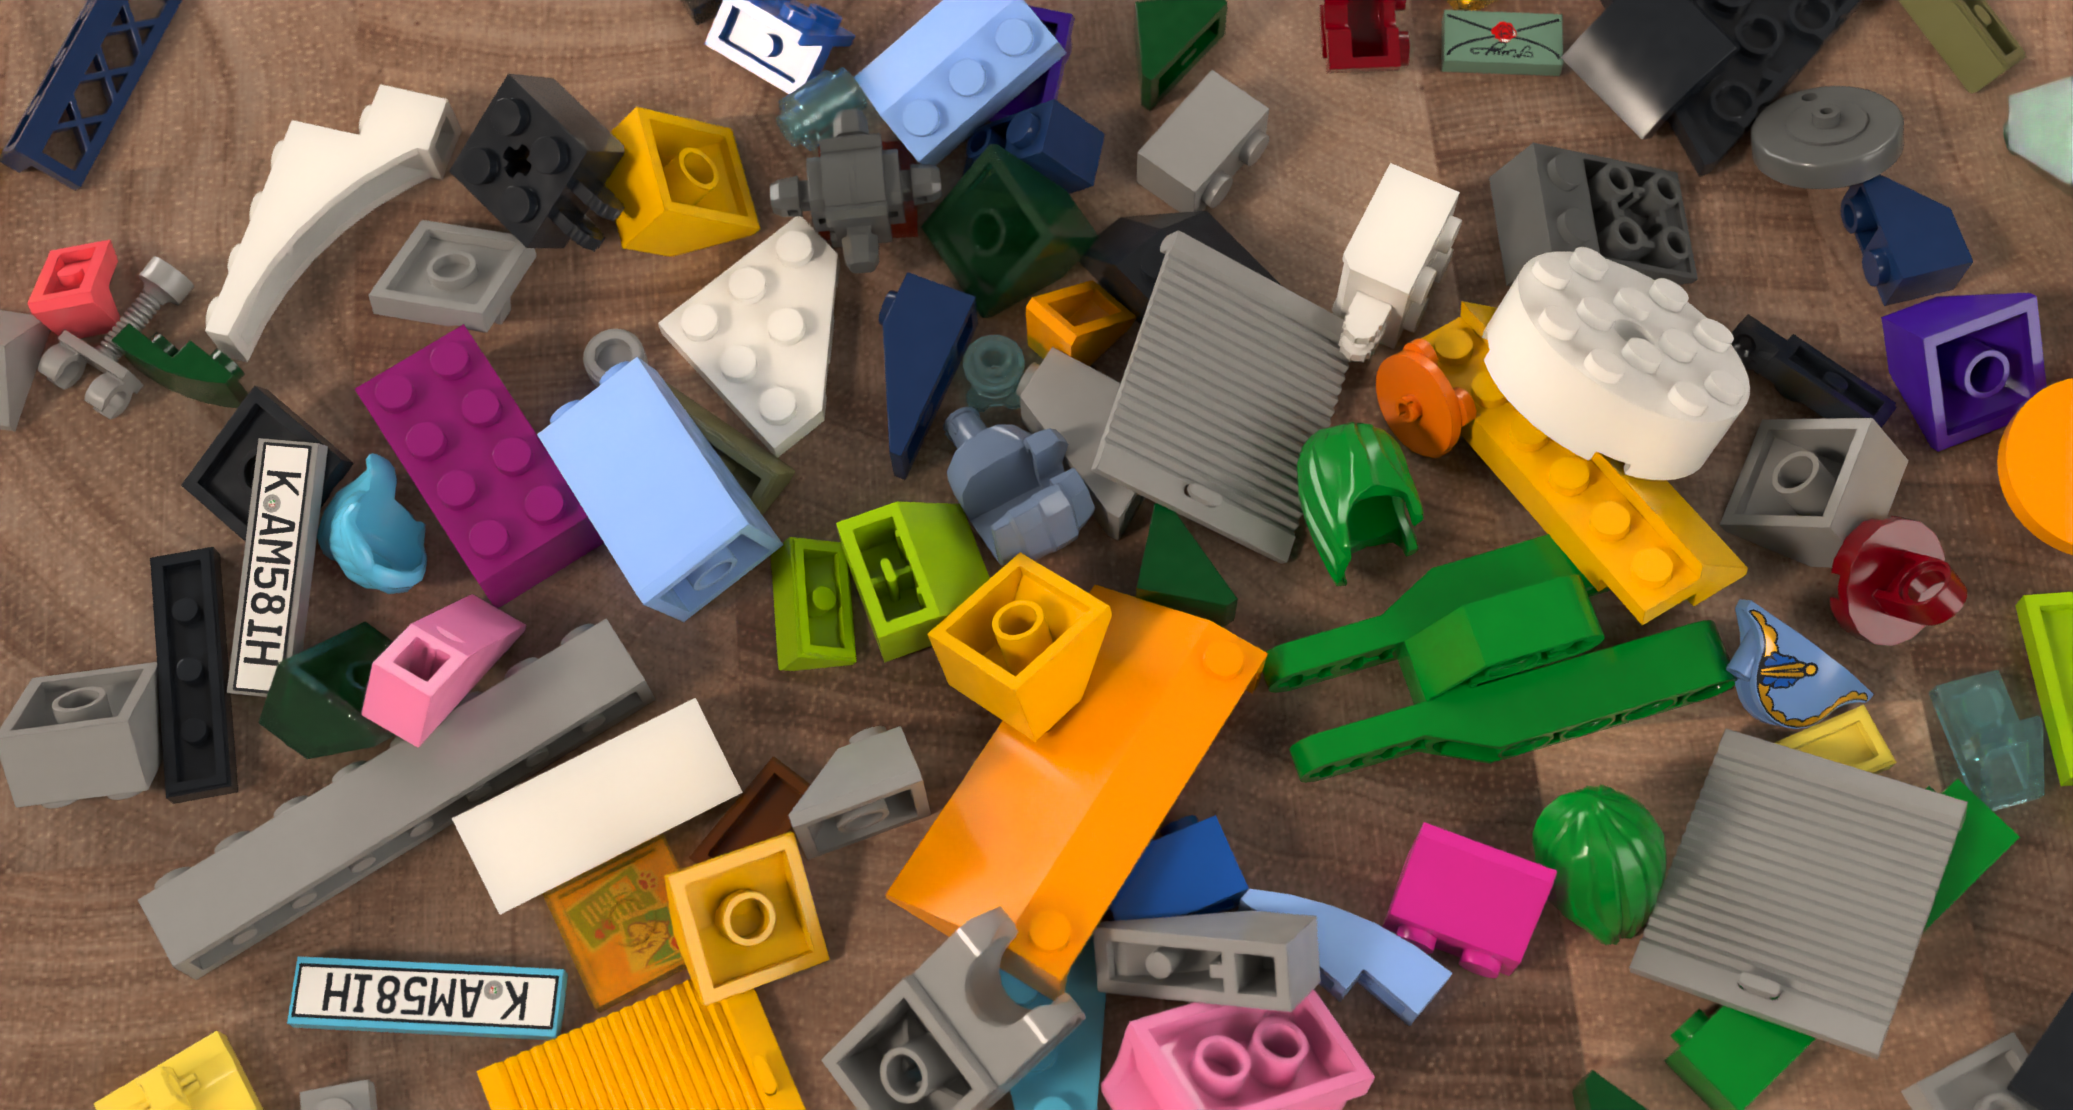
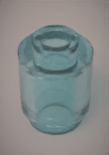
M840 67L834 72L824 70L778 101L781 114L776 117V123L784 137L793 147L796 148L802 144L809 151H813L820 146L819 139L833 137V121L839 111L847 109H859L862 111L867 108V100L859 84L845 68Z

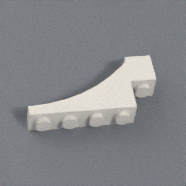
M380 84L372 105H367L361 114L359 122L360 135L299 121H291L284 141H279L273 150L271 158L272 170L264 189L253 198L250 207V223L241 244H237L231 251L228 261V276L219 297H215L211 301L206 313L205 331L220 351L231 359L248 362L264 327L288 290L314 259L331 243L372 210L412 186L429 178L443 180L462 130L448 99Z

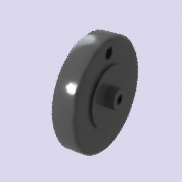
M1825 86L1801 90L1776 100L1755 118L1751 128L1753 161L1757 168L1769 178L1793 187L1834 189L1859 184L1883 173L1901 156L1904 148L1903 114L1891 100L1876 92L1862 88Z

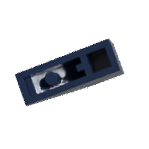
M907 272L898 292L890 290L886 295L878 320L879 324L883 326L889 452L894 476L906 480L978 326L975 296Z

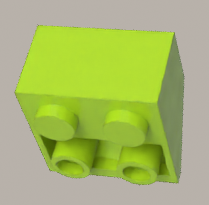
M897 501L836 523L846 560L884 663L932 646L927 634L990 579L965 512L960 504Z

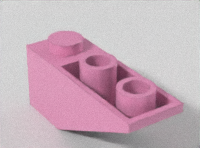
M473 594L411 623L373 662L361 715L419 748L524 633L526 624Z

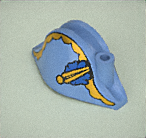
M1738 600L1735 613L1740 631V646L1726 667V670L1737 678L1735 687L1738 698L1745 710L1755 719L1763 723L1792 729L1808 728L1818 724L1838 707L1848 703H1866L1874 695L1845 667L1752 600Z

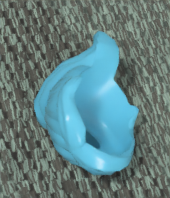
M372 453L366 458L367 470L356 480L339 489L326 507L318 528L317 539L323 554L329 559L337 561L351 581L366 589L380 590L387 594L404 593L422 581L426 572L427 555L424 547L426 524L417 522L413 515L395 500L397 484L395 468L386 458Z

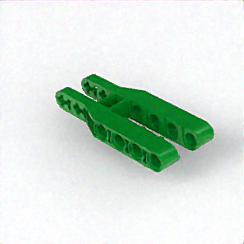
M1549 534L1433 567L1382 615L1278 645L1266 651L1268 655L1263 668V675L1269 691L1280 693L1398 660L1414 705L1326 730L1308 736L1293 744L1289 750L1299 779L1305 783L1324 780L1415 752L1491 764L1715 697L1735 687L1737 678L1726 670L1730 658L1715 622L1703 620L1477 686V684L1581 654L1599 645L1604 640L1603 631L1589 597L1612 590L1606 587L1598 592Z

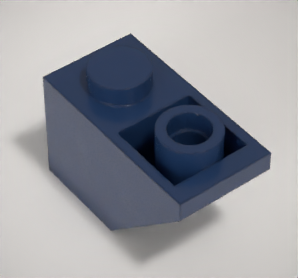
M1053 99L978 128L967 143V158L961 180L970 186L1053 200L1094 186L1105 133Z
M1881 174L1870 180L1850 186L1841 201L1840 210L1844 227L1850 234L1855 235L1863 254L1862 267L1865 278L1872 287L1877 288L1884 306L1954 290L1974 262L1951 208Z

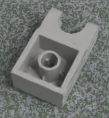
M1001 906L973 917L963 924L913 974L903 978L821 1059L858 1110H989L1084 1021V1012L1071 995L1067 993L1056 998L1050 1005L1038 1006L1035 1009H1027L1017 1005L1007 995L1001 984L1000 962L1005 949L1014 940L1018 930Z

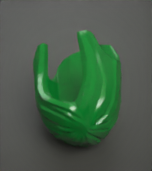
M1354 422L1321 429L1315 432L1314 435H1311L1302 446L1297 462L1298 497L1317 551L1336 587L1348 584L1345 570L1351 560V554L1366 547L1394 543L1402 549L1406 557L1416 553L1419 550L1417 539L1407 519L1405 504L1414 527L1424 519L1423 507L1410 475L1405 456L1397 441L1384 429L1375 428L1372 424H1356Z
M1605 785L1597 787L1586 786L1583 789L1561 795L1546 806L1535 824L1532 833L1535 863L1557 871L1547 900L1563 916L1585 929L1603 945H1617L1621 938L1632 939L1649 921L1665 880L1667 862L1663 831L1651 813L1638 800Z

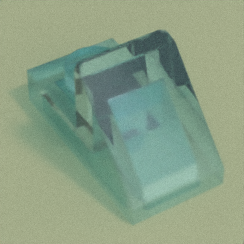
M1998 669L1940 684L1929 692L1966 787L1992 811L2040 799L2045 795L2043 722L2040 716L2019 720Z

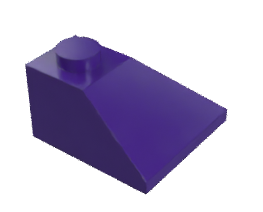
M2031 293L1937 296L1881 317L1889 374L1930 447L1938 452L2007 426L2012 417L2029 399L2047 387L2036 295Z

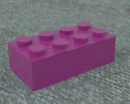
M464 324L355 388L358 396L494 607H502L604 543L538 435Z

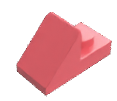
M111 240L49 252L27 304L32 315L58 337L64 330L79 339L107 334L109 331H113L112 327L116 326L117 321H120L119 312L109 289L110 281L118 263Z

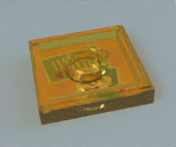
M664 833L542 893L589 997L599 1013L687 968L674 937L664 875L681 868Z

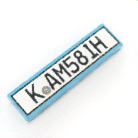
M298 956L287 1024L294 1028L551 1040L561 1035L568 973L564 969Z

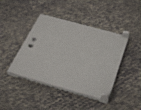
M1178 230L1166 236L1161 243L1160 252L1164 253L1165 257L1091 471L1280 564L1287 563L1295 540L1294 531L1299 526L1298 519L1303 514L1298 497L1297 483L1299 455L1302 446L1311 435L1331 425L1330 418L1335 413L1333 407L1338 402L1337 396L1342 391L1341 384L1346 379L1344 374L1349 369V359L1342 352H1339L1340 346H1338L1341 333H1343L1344 319ZM1185 487H1187V491H1188V493H1189V496H1186V495H1185V492H1184V488H1185Z
M1726 728L1719 743L1717 754L1714 756L1713 764L1709 769L1708 776L1705 778L1704 786L1700 791L1699 799L1696 801L1695 809L1692 811L1690 821L1687 823L1686 831L1682 835L1681 844L1677 848L1672 866L1668 870L1667 878L1654 905L1653 913L1649 918L1644 935L1630 964V972L1878 1060L1958 832L1962 829L1968 802ZM1778 995L1780 996L1776 1000H1771V997H1777Z

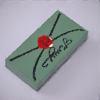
M1444 10L1442 17V72L1560 76L1563 67V59L1561 58L1563 56L1562 14Z

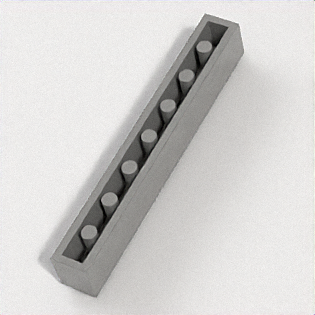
M607 618L596 625L589 623L575 628L562 639L561 646L539 659L532 657L515 664L507 671L503 681L483 693L480 691L468 693L419 748L396 736L390 743L388 750L368 762L362 760L345 766L333 776L330 785L310 797L299 796L285 802L276 809L273 819L251 832H238L225 838L215 847V854L195 866L181 867L162 876L155 883V890L138 899V902L172 966L195 980L201 978L454 823L452 818L506 792L655 701L656 699L647 682Z

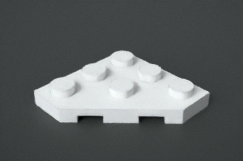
M794 217L658 323L662 335L776 458L825 420L827 400L825 392L828 364H830L834 330L833 313L840 263L838 254L815 232L803 217Z

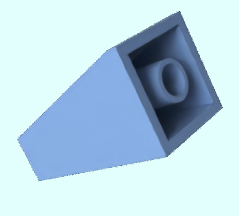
M636 357L631 362L624 361L610 368L599 381L600 386L582 400H573L561 406L551 416V424L537 435L643 605L685 622L782 547L783 543L659 373L643 360Z

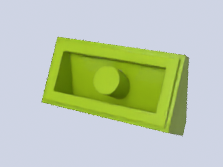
M796 537L787 538L783 542V546L771 554L779 670L799 671L853 665L856 663L849 565L841 542Z

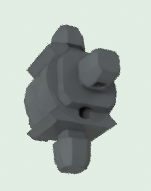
M859 109L841 110L836 114L833 121V137L819 139L821 157L806 158L807 180L799 181V177L794 176L778 179L770 184L771 207L774 214L782 217H803V211H810L815 232L830 231L832 248L843 247L845 262L849 270L856 274L868 273L876 270L880 261V243L893 242L891 224L906 223L904 201L914 200V205L934 202L942 197L940 168L931 164H910V170H901L898 149L883 150L881 133L869 134L867 118L864 113Z

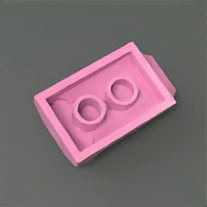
M1313 989L1292 1012L1194 1002L1130 1021L1125 1031L1118 1057L1112 1069L1101 1083L1102 1093L1112 1110H1342L1347 1100L1367 1094L1375 1076L1315 989Z

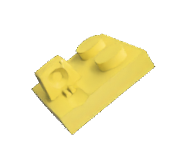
M215 1031L93 1103L96 1110H263L227 1036L219 1031Z

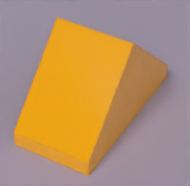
M1094 280L1031 297L1026 306L1028 346L1043 359H1045L1050 349L1054 347L1090 367L1132 326L1137 317Z

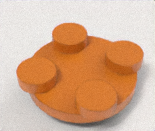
M1417 338L1407 343L1402 351L1386 358L1379 366L1376 376L1378 403L1387 424L1395 436L1407 448L1422 456L1437 459L1449 453L1460 437L1461 427L1475 419L1476 406L1467 391L1460 387L1452 388L1447 377L1438 367V358L1431 344L1422 338Z

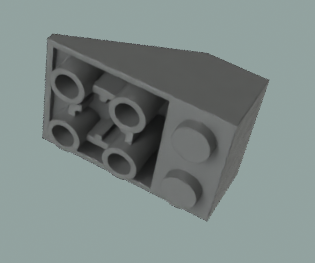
M1532 143L1489 177L1506 286H1512L1521 269L1530 259L1549 252H1574L1578 247L1590 248L1601 254L1605 259L1627 266L1654 280L1664 278L1676 284H1691L1698 280L1677 172Z

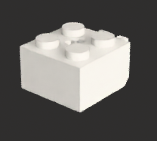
M1392 163L1389 164L1343 254L1342 260L1344 265L1337 298L1333 304L1332 311L1334 315L1344 319L1343 333H1341L1338 346H1340L1339 352H1342L1349 359V362L1362 361L1364 363L1365 359H1370L1371 354H1374L1375 348L1377 349L1379 343L1394 349L1404 329L1415 332L1428 305L1429 298L1426 297L1433 282H1440L1454 251L1451 247L1462 224L1461 219L1453 216L1460 192Z

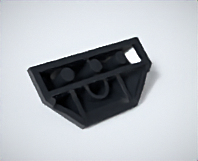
M1207 210L1120 217L1075 252V258L1117 301L1137 317L1136 321L1140 325L1165 254L1160 252L1161 243L1166 236L1178 230L1281 285Z

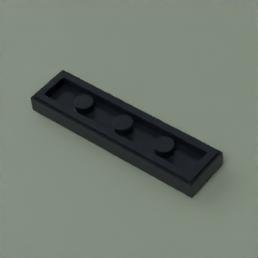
M214 547L151 557L150 566L166 799L176 804L237 793L238 780L231 693H227L229 663L220 554Z

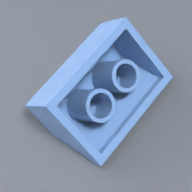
M943 0L854 78L879 115L915 159L921 164L936 166L978 128L1066 54V51L1024 0Z

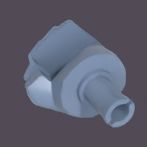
M973 407L957 409L948 416L943 429L946 432V437L957 448L947 470L948 483L970 522L1000 565H1006L1020 552L1034 561L1066 547L1078 538L1079 530L1092 517L1095 506L1086 484L1076 469L1072 468L1066 472L1064 471L1062 461L1069 444L1056 429L1048 428L1031 434L1011 424H997L988 428L980 418L979 412Z

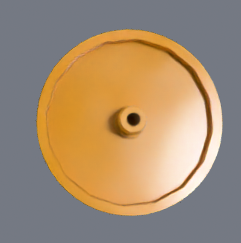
M2073 378L2042 389L2017 411L2002 435L1998 449L1997 466L2003 495L2014 515L2023 526L2042 542L2059 551L2073 555Z

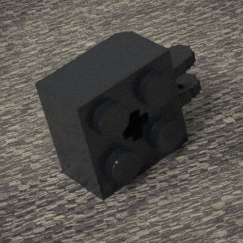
M508 73L449 171L526 248H565L570 238H572L571 240L576 242L577 245L595 252L606 237L603 236L604 233L600 231L601 229H598L586 216L589 208L602 218L612 220L613 222L616 218H619L625 208L620 199L616 198L615 194L605 186L608 178L625 153L624 145L554 78Z

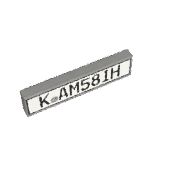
M258 438L227 693L297 700L328 446L319 443Z

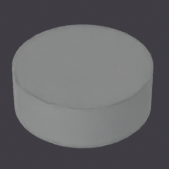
M609 329L598 333L588 342L583 354L585 369L596 387L600 386L599 381L604 373L613 366L624 361L631 362L636 357L648 364V359L638 337L623 329Z

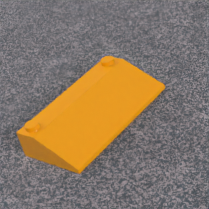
M1094 585L1089 594L1108 604L1112 617L1082 700L1036 742L1002 721L886 893V899L948 937L969 919L1001 906L1014 922L1018 933L1005 949L1001 957L1000 968L1053 1001L1065 993L1067 976L1073 963L1246 690L1253 694L1257 688L1268 655L1265 651L1210 620L1099 585Z

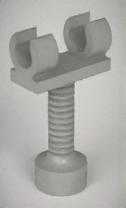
M156 256L152 257L138 275L144 283L143 293L139 294L140 298L137 297L135 302L131 304L132 307L127 309L128 312L123 314L124 317H120V321H117L116 326L112 327L113 331H109V336L106 335L104 337L105 341L102 340L100 342L101 345L93 348L64 330L57 338L60 342L50 347L43 354L38 364V371L47 376V380L63 390L72 387L80 379L86 363L104 373L90 384L84 401L94 406V410L110 420L122 414L129 405L133 392L137 394L144 386L128 369L118 363V357L121 358L122 353L111 340L128 323L142 332L141 329H144L146 327L145 324L149 323L148 319L151 320L153 315H156V310H160V305L173 303L179 306L194 288V284L185 275Z

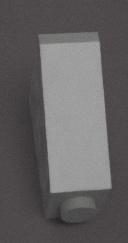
M1052 347L1041 365L1033 362L1019 382L1017 395L1020 396L1022 423L1031 434L1051 428L1056 429L1066 439L1069 445L1062 461L1064 471L1066 472L1072 468L1076 469L1086 484L1095 506L1093 517L1108 536L1119 541L1146 497L1091 471L1121 383Z

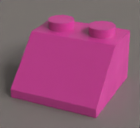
M1424 822L1407 855L1382 927L1396 933L1397 936L1415 945L1426 954H1432L1434 948L1460 957L1459 965L1474 974L1487 978H1498L1500 972L1510 976L1521 963L1553 886L1557 871Z

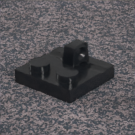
M255 385L181 484L183 488L245 542L258 438L319 443L328 446L321 507L330 497L334 487L344 478L354 464L269 390Z

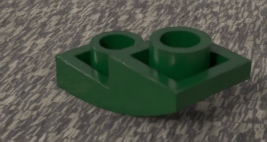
M130 323L111 340L133 367L153 381L185 397L212 405L238 408L248 395L239 382L245 373L219 349L208 355L189 340L178 350L158 332H155L148 339Z

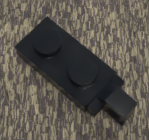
M1749 314L1732 332L1734 340L1731 345L1739 355L1746 370L1753 369L1756 374L1761 373L1760 375L1774 384L1775 389L1782 396L1793 402L1805 404L1825 419L1873 418L1882 428L1897 408L1895 406L1896 402L1795 334L1786 340Z

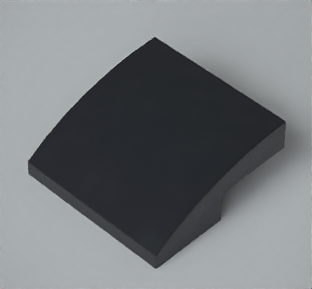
M1615 0L1583 32L1561 58L1641 139H1651L1689 95L1701 93L1741 47L1693 0Z

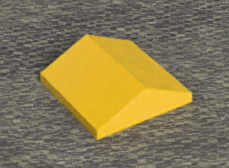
M787 832L664 875L674 937L702 1005L713 1004L830 960L793 832Z

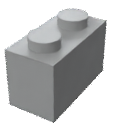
M1211 70L1137 152L1136 182L1178 212L1203 211L1207 205L1215 208L1229 192L1233 183L1232 177L1243 164L1249 167L1252 166L1265 151L1270 137L1266 134L1269 108Z

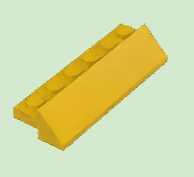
M1461 301L1460 317L1422 337L1435 350L1438 358V367L1447 377L1452 388L1460 387L1470 394L1475 403L1476 417L1472 422L1461 427V436L1547 534L1551 536L1554 542L1599 592L1609 587L1642 625L1686 599L1694 607L1747 574L1748 567L1667 480H1650L1625 475L1624 462L1595 452L1590 461L1549 438L1517 411L1499 390L1484 362V358L1490 349L1488 340L1483 339L1482 335L1497 308Z

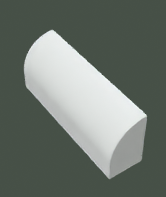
M696 698L452 818L500 915L743 792Z

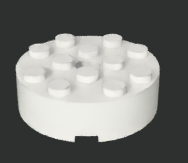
M1578 247L1574 252L1544 253L1530 259L1521 269L1482 335L1483 339L1488 340L1490 349L1484 358L1486 367L1499 390L1521 415L1549 438L1582 458L1590 461L1595 452L1624 462L1625 475L1637 478L1674 480L1695 473L1702 467L1747 405L1750 395L1749 378L1739 355L1731 345L1734 337L1729 329L1721 323L1707 318L1687 302L1689 299L1688 294L1675 282L1664 278L1654 280L1634 269L1605 259L1601 254L1587 247Z

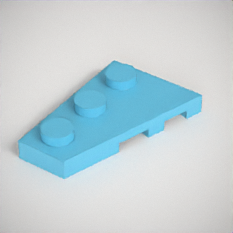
M1093 934L1073 963L1068 973L1065 993L1071 995L1082 1009L1085 1019L1010 1089L1014 1110H1097L1106 993L1098 992ZM999 968L1001 984L1007 995L1017 1005L1027 1009H1035L1038 1006L1050 1005L1054 1002Z

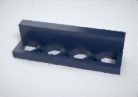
M87 0L2 151L0 162L18 173L33 166L75 191L81 188L182 0H162L164 3L154 19L137 22L134 20L128 0ZM119 13L122 24L112 26ZM149 29L143 41H141L138 31ZM126 33L134 58L129 66L109 70L101 44L107 36ZM93 60L96 72L85 74ZM123 76L115 90L112 78ZM100 81L107 107L102 115L82 118L74 93L81 84ZM66 109L70 121L58 123ZM96 125L89 138L85 127ZM73 130L81 152L73 169L42 152L53 133Z

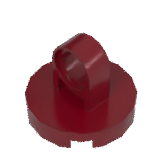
M1891 515V517L1884 520L1871 518L1863 521L1845 538L1833 560L1831 573L1840 575L1838 583L1839 599L1830 597L1831 610L1843 630L1854 638L1876 645L1895 646L1910 640L1926 625L1941 624L1954 617L1967 600V588L1950 565L1945 562L1944 550L1935 532L1917 520Z

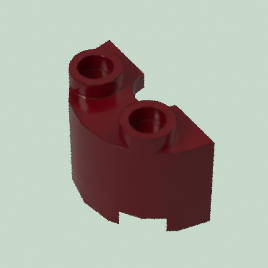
M1324 0V5H1320V37L1322 58H1327L1326 73L1398 71L1401 67H1408L1410 60L1408 31H1399L1395 19V11L1405 10L1406 0Z

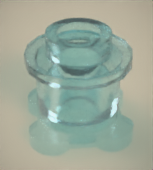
M988 335L980 337L970 344L963 359L964 373L971 385V389L966 394V402L969 407L975 408L978 412H984L993 406H1006L1011 410L1021 407L1017 388L1024 374L1025 359L1022 349L1015 341L1001 335Z

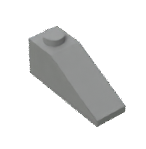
M1240 911L1099 922L1093 932L1098 992L1292 1012L1320 983L1317 916Z

